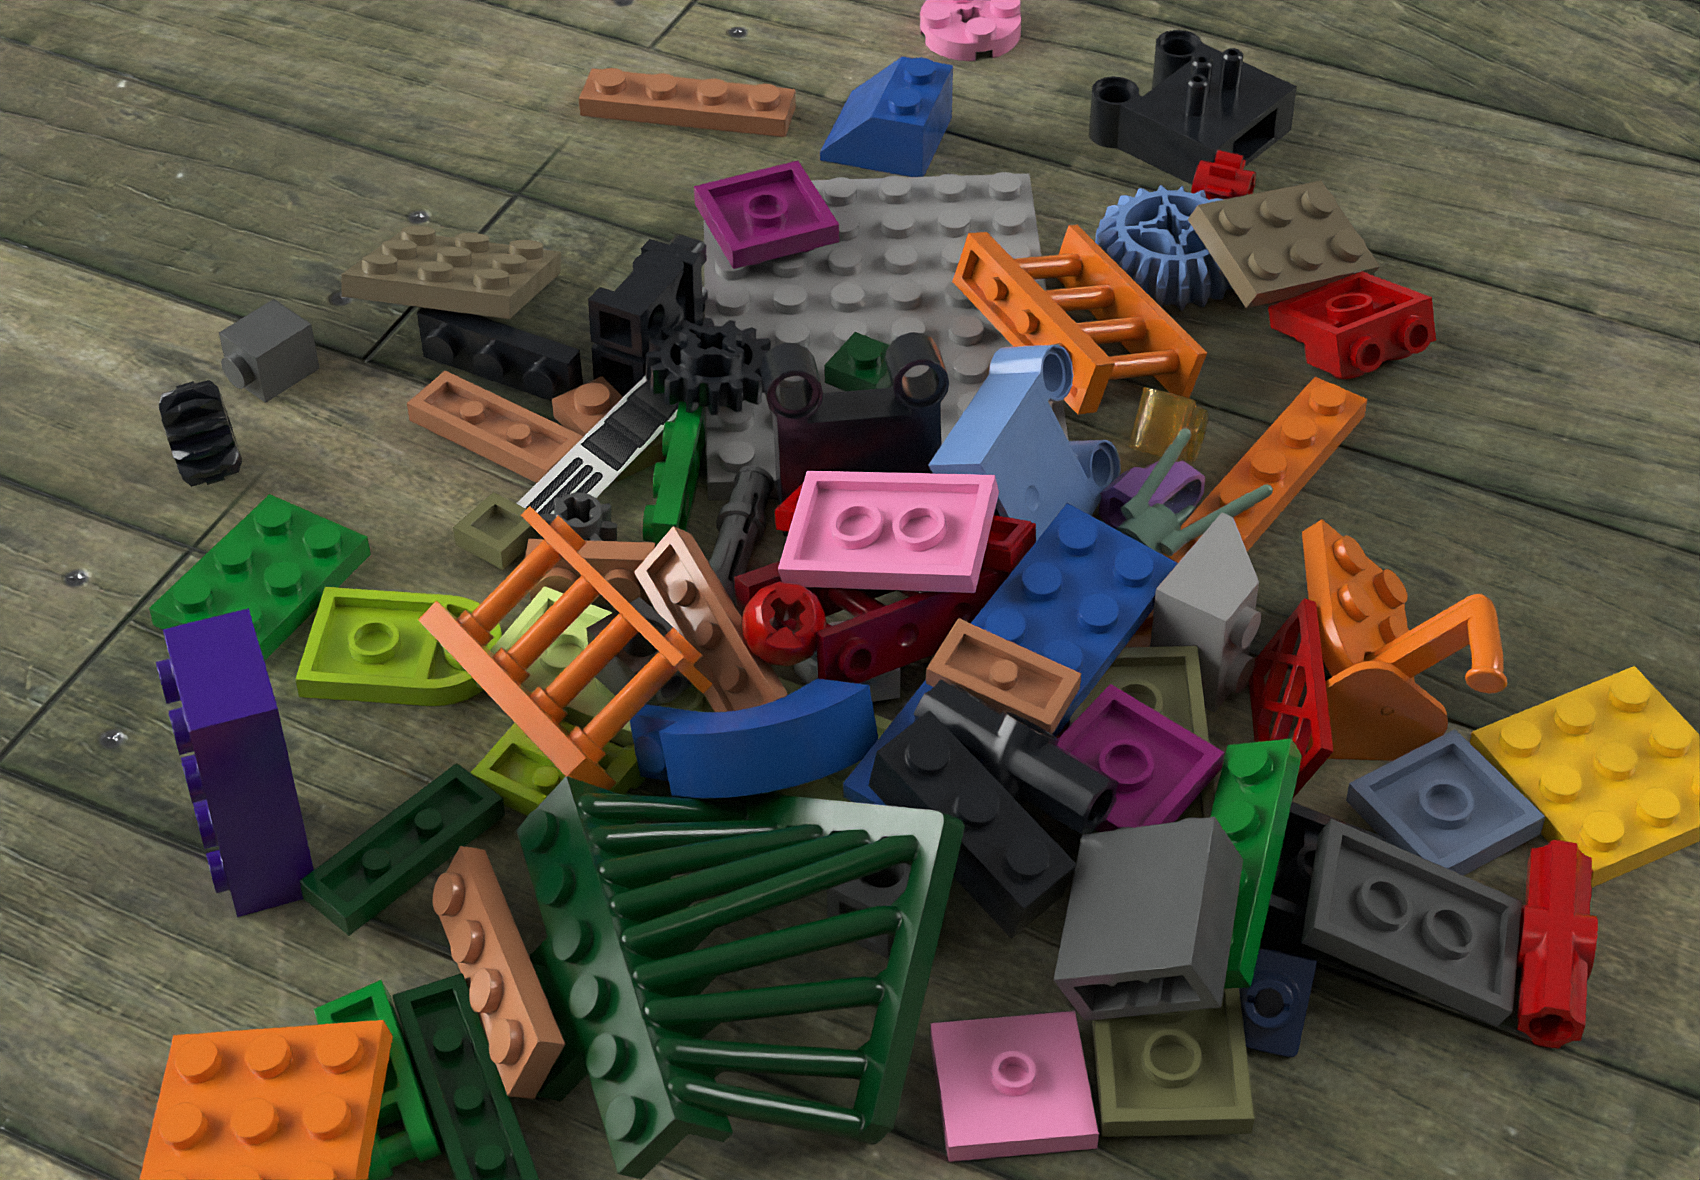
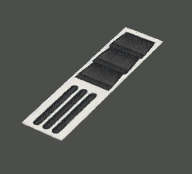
M645 375L516 504L526 509L531 506L539 515H554V498L556 497L562 498L571 493H587L597 498L664 430L665 422H672L676 418L679 402L673 405L665 404V393L653 394L651 392V381L646 380Z

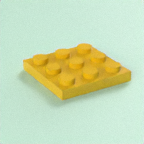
M1635 666L1474 730L1471 733L1469 743L1545 816L1541 831L1543 837L1549 843L1552 840L1576 843L1584 855L1592 858V888L1700 842V735Z

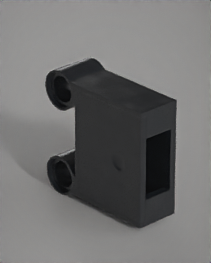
M1185 30L1166 31L1156 39L1152 90L1147 94L1140 96L1137 84L1123 77H1106L1094 83L1091 93L1089 137L1099 146L1117 148L1192 185L1199 162L1204 160L1215 163L1217 150L1243 155V160H1246L1245 166H1247L1291 131L1297 86L1243 62L1244 54L1236 48H1229L1221 52L1204 44L1194 33Z
M911 332L903 334L892 341L886 350L885 356L892 388L823 393L815 358L807 348L795 343H784L775 346L767 352L762 360L761 375L767 403L773 416L778 506L804 482L807 471L933 474L929 463L942 445L941 402L948 393L950 382L939 347L931 337L923 333ZM918 365L929 366V369L920 376H905V373L912 367ZM791 376L804 378V381L795 387L786 388L779 386L782 380ZM783 531V536H788L789 532Z

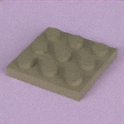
M407 226L342 273L341 297L511 319L560 274L561 252L544 250L541 242L533 240H515L506 245L490 243L489 237L480 233H461L452 238L435 235V229L430 227Z

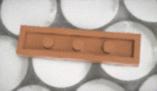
M592 68L580 94L579 106L580 116L786 137L796 108V90L779 88L770 84L750 85L730 83L720 79L701 80L674 77L666 73L653 75L624 72L616 68Z
M673 526L637 567L634 573L657 613L703 655L694 666L712 683L704 695L714 712L752 708L787 696L788 693L772 666L751 652L743 635L742 617L692 534Z
M460 846L447 872L442 873L436 881L433 891V908L436 914L439 915L448 938L452 958L457 962L459 970L465 978L469 989L470 1005L473 1011L478 1013L489 1043L491 1060L497 1066L507 1095L535 1099L565 1043L486 851L484 849Z

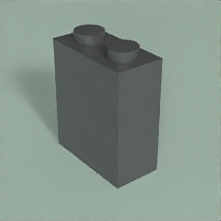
M1215 817L1186 818L1179 822L1135 828L1121 827L1113 831L1082 835L1054 975L1055 983L1085 1021L1221 1007L1243 858Z

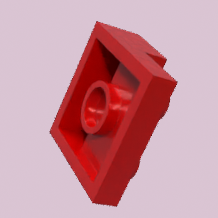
M1363 271L1268 307L1271 328L1295 338L1297 342L1304 343L1307 364L1331 373L1333 377L1338 379H1352L1366 372H1373L1383 361L1407 358L1413 353L1417 354L1424 351L1431 342L1436 341L1432 297Z

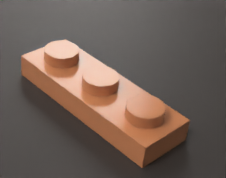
M446 370L407 402L409 421L536 483L584 437Z

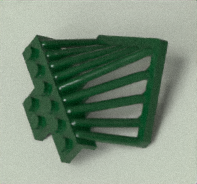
M566 776L543 802L526 817L525 821L517 829L548 935L529 958L565 1043L537 1096L561 1102L589 1075L617 1173L641 1180L688 1134L724 1143L733 1134L728 1116L846 1138L870 1145L879 1143L894 1129L963 838V821L936 810L766 793L747 795L740 801L623 795ZM902 863L911 865L906 891L890 906L878 905L693 951L716 928ZM687 874V875H683V876H680V877H676V878L670 879L672 876ZM715 897V898H713V899H710V900H707V901H704V902L695 904V905H693V906H690V905H691L692 903H694V902ZM881 935L894 936L888 966L875 977L862 976L700 994L720 975ZM866 1006L877 1008L870 1040L858 1049L702 1040L720 1023ZM725 1071L854 1079L860 1082L852 1109L718 1083L715 1077Z

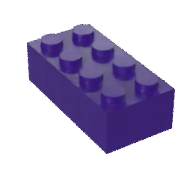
M249 608L163 629L170 658L156 661V666L166 704L180 700L182 703V707L168 710L179 755L190 752L195 753L181 757V762L204 849L219 846V850L206 853L216 894L230 890L237 917L303 900L299 881L314 871L278 707Z

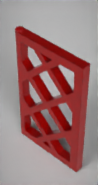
M1306 598L1301 601L1256 657L1254 670L1249 679L1254 742L1287 739L1294 717L1299 718L1292 740L1301 753L1302 758L1293 798L1334 752L1317 607L1315 601ZM1301 632V642L1297 655H1292L1298 634ZM1288 666H1293L1282 703H1279L1277 701ZM1270 670V673H1269V676H1268V679H1267V682H1266V685H1265V683H1264V676H1265V675L1267 674V672ZM1306 681L1307 694L1302 708L1297 707ZM1275 712L1278 715L1270 737L1269 726ZM1312 733L1313 746L1305 755Z

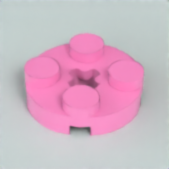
M926 0L920 10V32L925 34V44L928 48L946 58L960 61H976V52H986L992 50V58L998 57L1012 50L1020 39V0Z

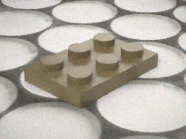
M1322 181L1200 204L1188 218L1195 232L1246 308L1290 299L1360 271L1374 275L1380 267L1367 248L1363 238L1356 232L1336 203L1334 196L1328 191Z

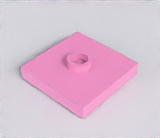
M1075 1011L930 1023V1042L948 1162L1097 1149L1099 1133Z

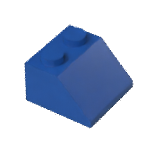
M901 57L854 89L820 151V160L908 177H924L952 119L953 65L933 62L927 58Z

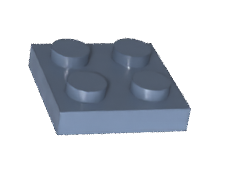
M1455 729L1350 782L1346 801L1380 836L1386 838L1387 843L1463 876L1540 835L1545 816Z

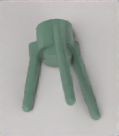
M1184 428L1178 433L1172 444L1169 445L1138 493L1121 507L1127 520L1118 526L1116 530L1162 555L1172 556L1186 543L1204 534L1221 513L1234 517L1269 497L1273 492V488L1265 484L1181 530L1180 526L1195 511V506L1188 505L1179 513L1174 514L1163 504L1156 503L1151 507L1148 502L1191 438V431Z

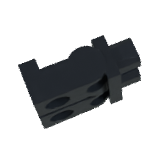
M681 234L675 235L668 244L649 239L641 248V255L636 257L632 264L633 272L615 291L599 287L588 299L591 342L595 343L591 347L594 380L602 376L624 397L646 375V353L649 352V341L651 339H661L662 329L666 327L677 332L681 331V321L685 320L692 324L703 326L705 301L708 299V291L702 285L701 267L707 261L706 244L703 241Z

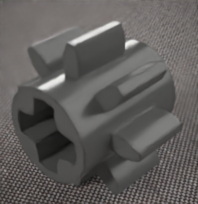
M571 493L562 498L556 497L554 498V515H540L548 524L559 515L583 540L617 541V524L611 522V505L609 503L601 505L595 497L587 493Z

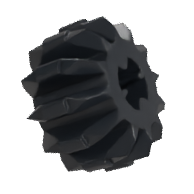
M210 380L199 383L192 381L176 386L175 390L163 393L158 408L173 458L182 479L193 487L204 483L207 485L225 480L227 476L239 473L242 457L218 386Z

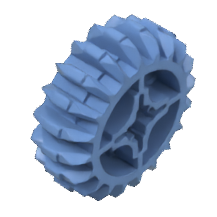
M1160 185L1155 192H1148L1143 188H1138L1135 197L1128 195L1120 196L1117 205L1107 207L1105 216L1100 220L1099 228L1096 230L1095 243L1160 307L1176 305L1181 311H1183L1187 303H1194L1199 307H1205L1208 298L1215 300L1223 299L1225 291L1233 289L1188 221V218L1198 205L1223 199L1208 200L1204 190L1195 194L1185 192L1183 185L1177 191L1166 190Z

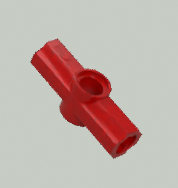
M1552 840L1548 845L1531 849L1527 865L1525 905H1523L1521 910L1516 968L1521 969V982L1518 994L1520 997L1517 1013L1518 1030L1527 1034L1532 1039L1534 1045L1558 1049L1566 1043L1581 1041L1586 1026L1587 980L1590 978L1594 964L1598 935L1597 916L1590 915L1592 858L1584 855L1576 843Z

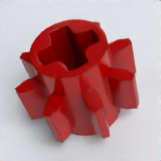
M1217 150L1215 163L1204 160L1199 162L1191 193L1195 194L1204 190L1208 200L1216 198L1225 200L1254 193L1256 172L1244 169L1246 160H1243V155Z

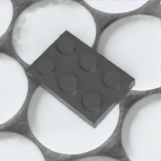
M1331 818L1318 834L1301 943L1498 1027L1512 1013L1522 901Z

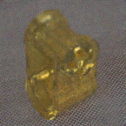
M1144 387L1128 447L1162 457L1182 429L1187 428L1191 431V438L1177 460L1183 459L1194 463L1199 456L1208 424V410L1196 405V401L1193 399Z

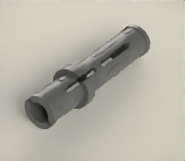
M745 466L740 469L739 473H736L735 484L729 503L722 506L718 513L716 528L719 534L709 560L710 566L735 606L734 577L747 573L754 544L760 541L765 533L767 523L764 511L770 492H772L774 487V479L771 474L757 466Z

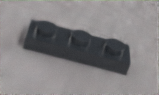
M423 307L417 312L423 357L550 401L583 385L579 349L475 314Z

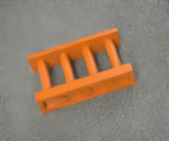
M1078 225L1068 226L1058 255L1012 258L988 232L968 233L952 282L1013 347L1058 344L1066 349L1073 365V382L1069 394L1063 400L1078 415L1097 412L1109 380L1153 375L1178 402L1189 400L1207 352ZM1057 278L1066 288L1043 290L1035 280ZM1089 310L1098 321L1076 323L1066 312ZM1120 342L1131 354L1108 356L1097 344Z
M529 506L521 516L544 540L471 614L465 610L456 618L436 601L418 620L565 776L610 790L617 782L598 764L606 755L602 748L678 671L703 694L710 688L712 683L694 666L703 655L674 627L663 636L578 553L587 543L559 515L548 524ZM564 558L581 576L508 651L501 647L494 655L486 647L494 638L490 632ZM601 594L619 614L545 690L538 686L530 693L523 685L524 681L530 676L527 669ZM640 632L659 652L583 730L576 726L569 733L560 724L568 715L564 708Z

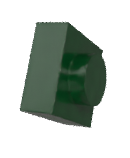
M854 332L824 365L825 383L844 391L890 388L892 384L885 363L886 350L890 345Z

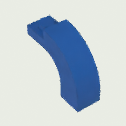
M815 679L783 698L752 708L727 712H697L646 704L630 720L640 776L669 781L672 796L689 798H725L755 795L815 781L861 761L879 739L870 686L825 679Z

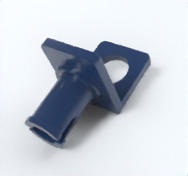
M1262 946L1259 947L1251 987L1239 988L1246 1047L1287 1057L1297 1055L1318 959Z

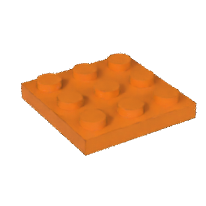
M384 1020L173 1035L139 1180H368L393 1038Z

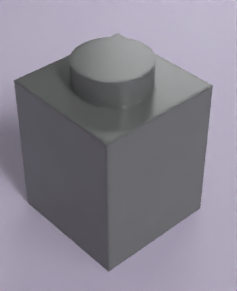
M275 299L219 332L224 355L221 365L226 377L235 387L239 389L245 388L265 403L320 369L312 325Z

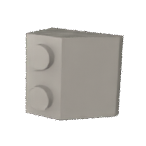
M1221 513L1156 588L1150 647H1198L1204 704L1206 709L1216 712L1231 692L1239 694L1247 685L1255 666V659L1249 656L1250 645L1261 622V613L1255 610L1259 580L1234 518L1224 513Z

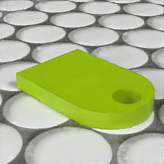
M325 587L295 678L299 697L419 706H444L462 702L479 694L484 689L477 687L476 681L418 619L436 601L456 618L465 610L471 614L480 603L453 595ZM499 623L490 632L494 638L486 645L489 650L502 637Z

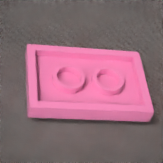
M807 471L778 567L782 582L801 584L804 587L975 593L999 495L995 475Z

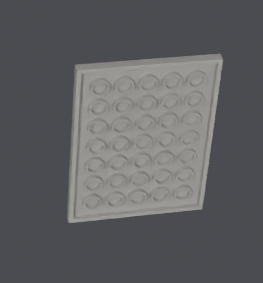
M1000 172L994 175L964 176L944 174L933 177L888 176L886 178L871 179L838 177L830 180H811L839 223V242L815 248L808 252H799L737 269L732 268L704 221V243L706 244L707 261L704 263L705 289L708 291V298L705 301V318H711L715 326H723L729 320L735 321V326L741 331L753 327L757 329L756 339H770L771 349L784 343H795L807 348L815 358L823 393L845 392L825 383L824 365L854 332L888 345L899 336L911 332L923 333L931 337L939 347L950 382L948 393L941 402L942 444L988 377L994 353L1000 348L1013 347L952 282L968 233L988 232L1012 258L1041 256L1029 173L1013 174ZM1045 279L1035 280L1043 290H1047ZM918 365L912 367L905 373V376H920L929 369V366ZM791 376L782 380L779 386L786 388L795 387L801 384L804 378ZM762 393V402L758 405L742 401V412L738 413L723 406L720 407L718 415H711L708 407H706L708 500H729L735 484V475L745 466H757L769 472L774 479V487L772 492H770L769 498H777L773 416L765 393ZM1063 400L1048 401L1068 439Z

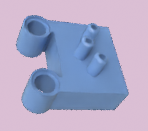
M1058 344L1004 347L994 353L988 377L929 463V467L933 474L995 475L999 495L994 515L1036 523L1037 541L1066 503L1092 516L1102 499L1100 493L1120 476L1121 464L1116 447L1108 440L1068 441L1048 401H1060L1069 394L1073 382V365L1066 349Z

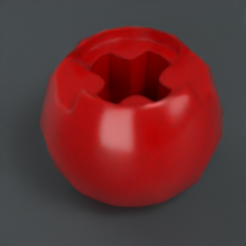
M779 581L761 588L746 604L742 616L743 635L751 652L770 665L790 667L808 660L817 651L816 632L827 628L825 612L818 597L801 584ZM774 616L781 621H787L792 617L797 622L794 633L787 627L781 628L778 631L772 627Z

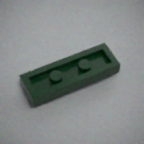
M458 763L454 764L300 880L303 899L350 936L455 855L460 846L465 847L504 817L503 797Z

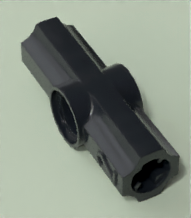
M940 679L935 687L924 693L914 712L915 721L930 710L1016 801L1022 803L1030 802L1045 811L1050 817L1081 834H1091L1097 826L1106 821L1117 801L1116 789L1119 782L1057 746L1059 739L1053 734L1006 710H1003L1001 713L986 704L984 700L974 697L962 687Z

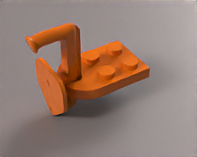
M1323 519L1302 531L1308 599L1316 602L1322 658L1332 678L1325 681L1334 751L1328 759L1393 761L1444 735L1448 727L1445 707L1415 683L1414 676L1469 644L1472 655V668L1465 675V681L1468 686L1482 693H1498L1505 689L1507 677L1503 673L1502 642L1496 608L1491 599L1482 594H1473L1409 630L1405 611V603L1408 600L1407 591L1400 578L1389 569L1382 570L1365 555L1355 539L1348 535L1343 537ZM1312 733L1308 743V751L1313 746Z

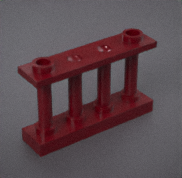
M780 561L734 577L736 609L741 617L743 616L746 604L761 588L779 581L782 582L778 572ZM981 567L975 593L897 590L908 598L887 606L875 598L896 590L805 587L818 597L825 612V617L842 610L855 617L833 626L826 622L827 628L816 632L818 679L859 684L936 654L958 618L971 624L1011 573ZM774 616L772 627L777 631L787 627L794 632L797 622L792 617L787 621H781Z

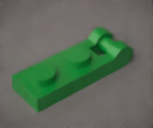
M382 980L313 1009L318 1025L384 1020L393 1035L368 1180H385L394 1176L393 1167L417 1157L423 1163L443 1154L442 1145L431 1121L391 995ZM403 1119L405 1130L381 1139L379 1128Z

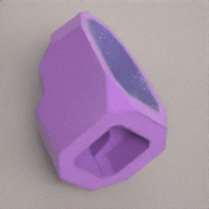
M1158 461L1145 468L1133 467L1123 472L1100 493L1102 499L1099 504V515L1105 524L1116 529L1127 520L1121 507L1138 493ZM1185 461L1175 462L1149 500V506L1152 507L1154 504L1160 503L1168 507L1174 514L1179 513L1188 505L1196 507L1204 494L1205 476Z

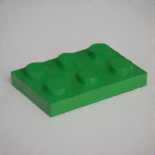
M269 494L149 607L153 625L163 630L249 608L265 661L319 607L324 588H338L371 555L368 537Z

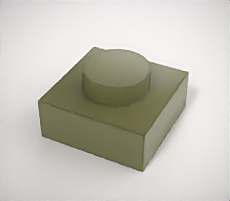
M495 492L489 495L453 527L456 546L502 570L527 549L528 539H538L540 534L521 516L526 508Z

